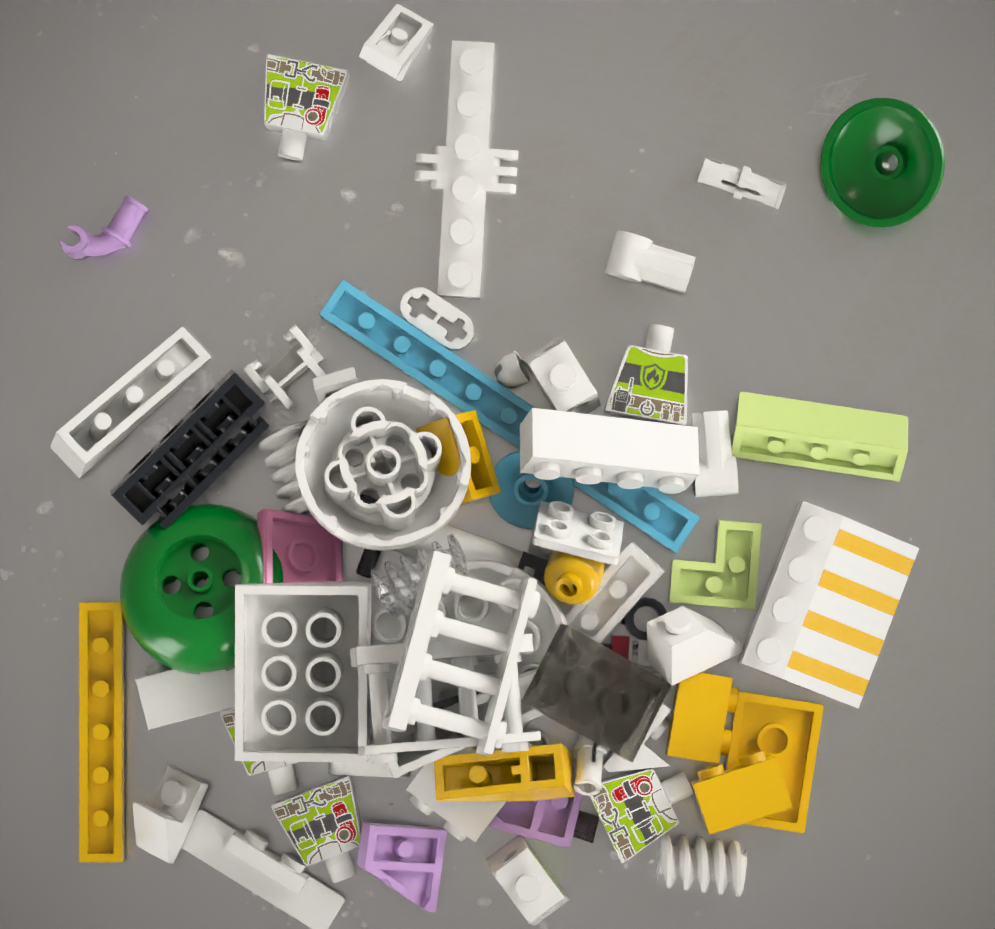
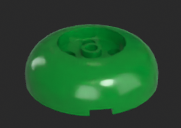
M200 504L189 506L167 529H164L159 524L162 519L160 518L150 525L134 543L128 553L121 573V609L134 639L145 652L159 663L174 670L190 674L214 672L224 669L229 671L235 669V587L226 586L224 584V577L228 572L236 571L238 575L242 576L239 584L263 583V553L257 519L241 510L224 505ZM201 547H208L209 555L205 560H193L194 551ZM273 549V583H283L282 564ZM209 578L208 583L205 586H196L199 581L203 579L206 581V579ZM176 579L180 581V589L176 593L167 594L163 591L165 585L175 582ZM199 606L213 607L212 616L197 619L195 612Z

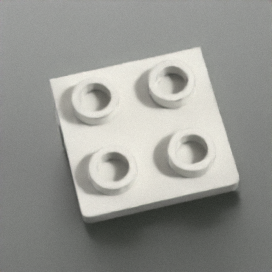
M541 501L527 553L549 559L551 553L556 550L603 562L605 572L610 565L618 564L624 522L616 520L614 516L608 513L594 512L590 514L575 510L571 505L564 502L553 501L547 503Z

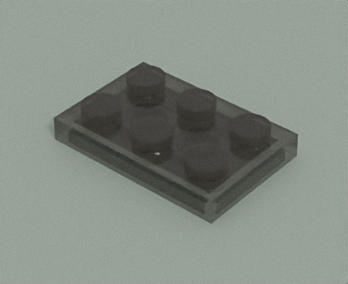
M560 624L521 703L622 759L633 763L671 684L574 628Z

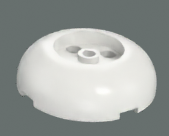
M388 379L369 380L340 389L325 399L313 411L298 440L295 472L299 491L306 507L317 522L329 533L356 547L379 551L397 550L425 541L440 531L452 519L459 509L468 488L471 472V454L466 434L460 422L448 406L433 394L428 395L418 389L409 387L406 382ZM445 417L449 418L460 457L458 470L453 476H445L438 471L442 452L441 442L438 437L429 432L417 433L416 428ZM389 439H395L404 443L405 447L398 453L392 447L386 446V442ZM353 451L361 453L364 457L363 463L358 467L348 465V460L345 458L348 453ZM383 467L388 469L390 473L383 475L380 471L375 472V470ZM412 476L419 481L420 487L417 489L410 487L403 489L401 481L405 477ZM371 490L377 493L379 500L376 503L367 504L360 500V495L364 491Z

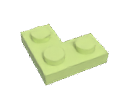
M718 520L715 563L672 560L668 603L755 610L762 524Z

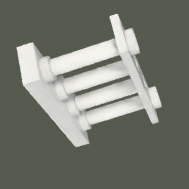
M433 551L426 558L382 728L403 732L406 731L407 724L414 725L415 721L479 738L476 753L484 756L493 755L494 747L500 749L505 738L507 723L501 720L528 617H535L539 606L541 594L535 591L538 580L530 577L520 581L519 589L516 591L456 574L455 568L449 567L452 555ZM449 591L513 608L507 634L444 617V612L438 610L442 593L448 594ZM438 634L502 651L496 678L432 660V655L426 654L430 637L437 638ZM428 677L491 695L485 720L482 721L420 704L421 699L415 698L419 680L426 681Z
M532 633L523 635L517 662H521V654L533 651ZM459 639L429 641L426 654L432 655V660L434 661L451 659L452 666L474 671V666L478 665L477 657L494 656L495 664H499L502 651ZM404 643L361 646L350 649L351 667L363 666L364 674L369 676L374 745L358 747V756L370 755L371 764L397 762V753L478 746L479 738L462 734V738L436 740L435 726L417 722V742L392 744L391 730L382 728L388 705L386 673L391 672L390 664L399 663ZM517 662L504 709V722L507 723V729L502 744L503 753L528 751V742L541 740L540 731L523 733ZM427 677L426 681L419 680L415 698L421 699L420 704L433 707L431 678ZM458 686L460 715L478 719L476 691Z

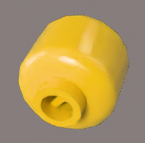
M554 550L550 555L544 573L546 589L555 599L569 605L583 604L591 600L598 592L605 565L603 562Z

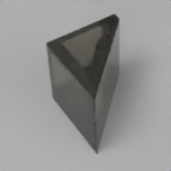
M579 810L573 837L593 843L599 815Z

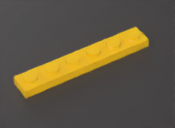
M79 602V862H123L124 616L120 602Z

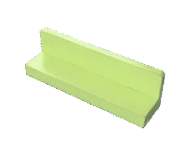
M740 392L737 402L736 423L731 442L732 456L900 482L908 453V417Z

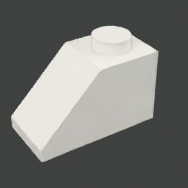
M684 606L647 622V662L671 685L743 653V645L718 622Z

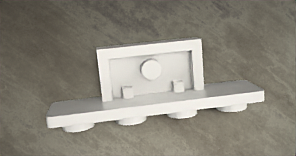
M200 809L196 813L181 848L311 929H328L345 902L343 895L303 871L305 865L296 858L286 853H283L280 857L268 850L266 847L269 843L249 830H246L243 834L204 809Z

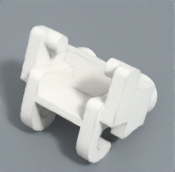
M295 324L282 336L288 343L295 338L298 340V343L259 375L256 372L262 367V364L256 358L242 368L271 403L278 398L288 410L295 406L294 402L283 391L288 385L309 368L317 377L326 375L318 365L324 358Z

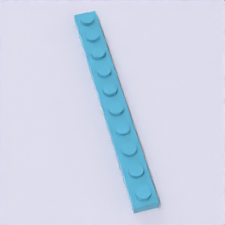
M342 279L319 313L320 317L462 412L476 410L480 424L520 450V424L530 410L535 408L534 406ZM573 479L576 488L675 554L700 519V517L654 487L642 486L636 489H624L619 487L618 483L599 482L587 485L578 483L576 479Z

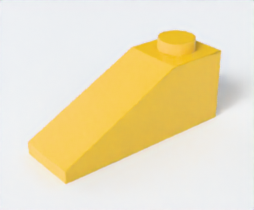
M562 743L529 747L528 751L503 753L502 750L493 751V755L485 756L477 753L451 755L434 761L437 802L538 801L575 797L573 754Z

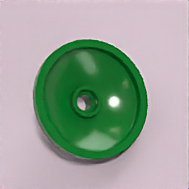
M872 98L851 106L835 120L823 143L821 175L825 189L834 205L845 216L862 225L884 228L902 225L913 220L932 203L940 189L944 176L945 154L942 140L936 127L920 109L899 99ZM892 155H895L898 159V166L895 170H892L888 164V160Z

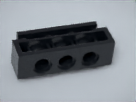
M231 369L110 490L111 496L142 526L157 512L160 515L157 519L162 518L159 524L164 529H167L270 426L261 416L256 420L252 417L265 402ZM247 417L249 420L240 428L241 431L221 447L219 443ZM216 448L218 451L210 458L211 461L202 470L199 469L190 477L188 474ZM185 479L187 482L179 489L180 492L172 500L169 499L160 507L158 504Z

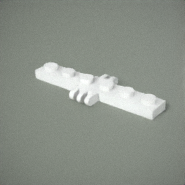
M452 40L446 146H434L433 154H416L415 163L432 165V171H415L414 180L431 182V190L443 191L437 292L439 297L480 299L486 193L516 194V185L500 183V177L516 178L517 168L500 165L501 160L517 161L518 151L489 149L495 43Z
M633 542L620 554L618 564L610 565L603 573L598 592L593 598L583 604L575 605L565 616L570 636V661L562 686L572 693L579 688L584 694L592 698L598 691L586 678L590 675L601 685H604L609 680V677L598 667L602 659L594 650L665 572ZM530 722L523 725V730ZM502 746L500 749L494 747V751L502 750Z

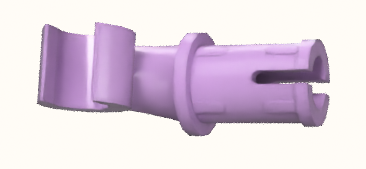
M125 196L123 203L108 227L101 228L102 234L89 236L79 226H68L72 233L80 237L82 242L70 247L59 241L60 246L74 259L106 255L123 247L130 248L132 244L129 240L149 210L135 199Z

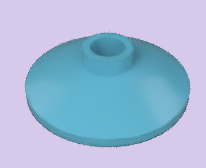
M520 450L506 455L494 467L501 493L489 496L491 504L501 518L516 527L523 529L534 528L541 501L547 503L560 501L572 505L574 498L573 478L559 477L553 480H542L536 478L534 474L520 473ZM527 479H535L540 482V486L531 488L525 481Z

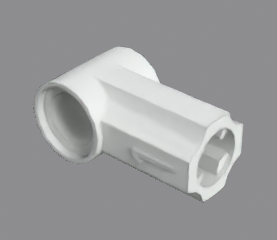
M618 230L615 233L604 272L622 280L634 283L645 281L685 293L696 257L654 245L652 240L643 236Z
M728 410L692 413V426L698 427L699 476L693 481L694 496L707 497L738 494V470L735 455L732 456Z

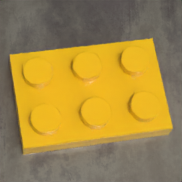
M738 691L725 770L740 766V757L764 750L766 757L774 755L777 757L793 808L744 824L798 833L805 832L824 708L823 704Z

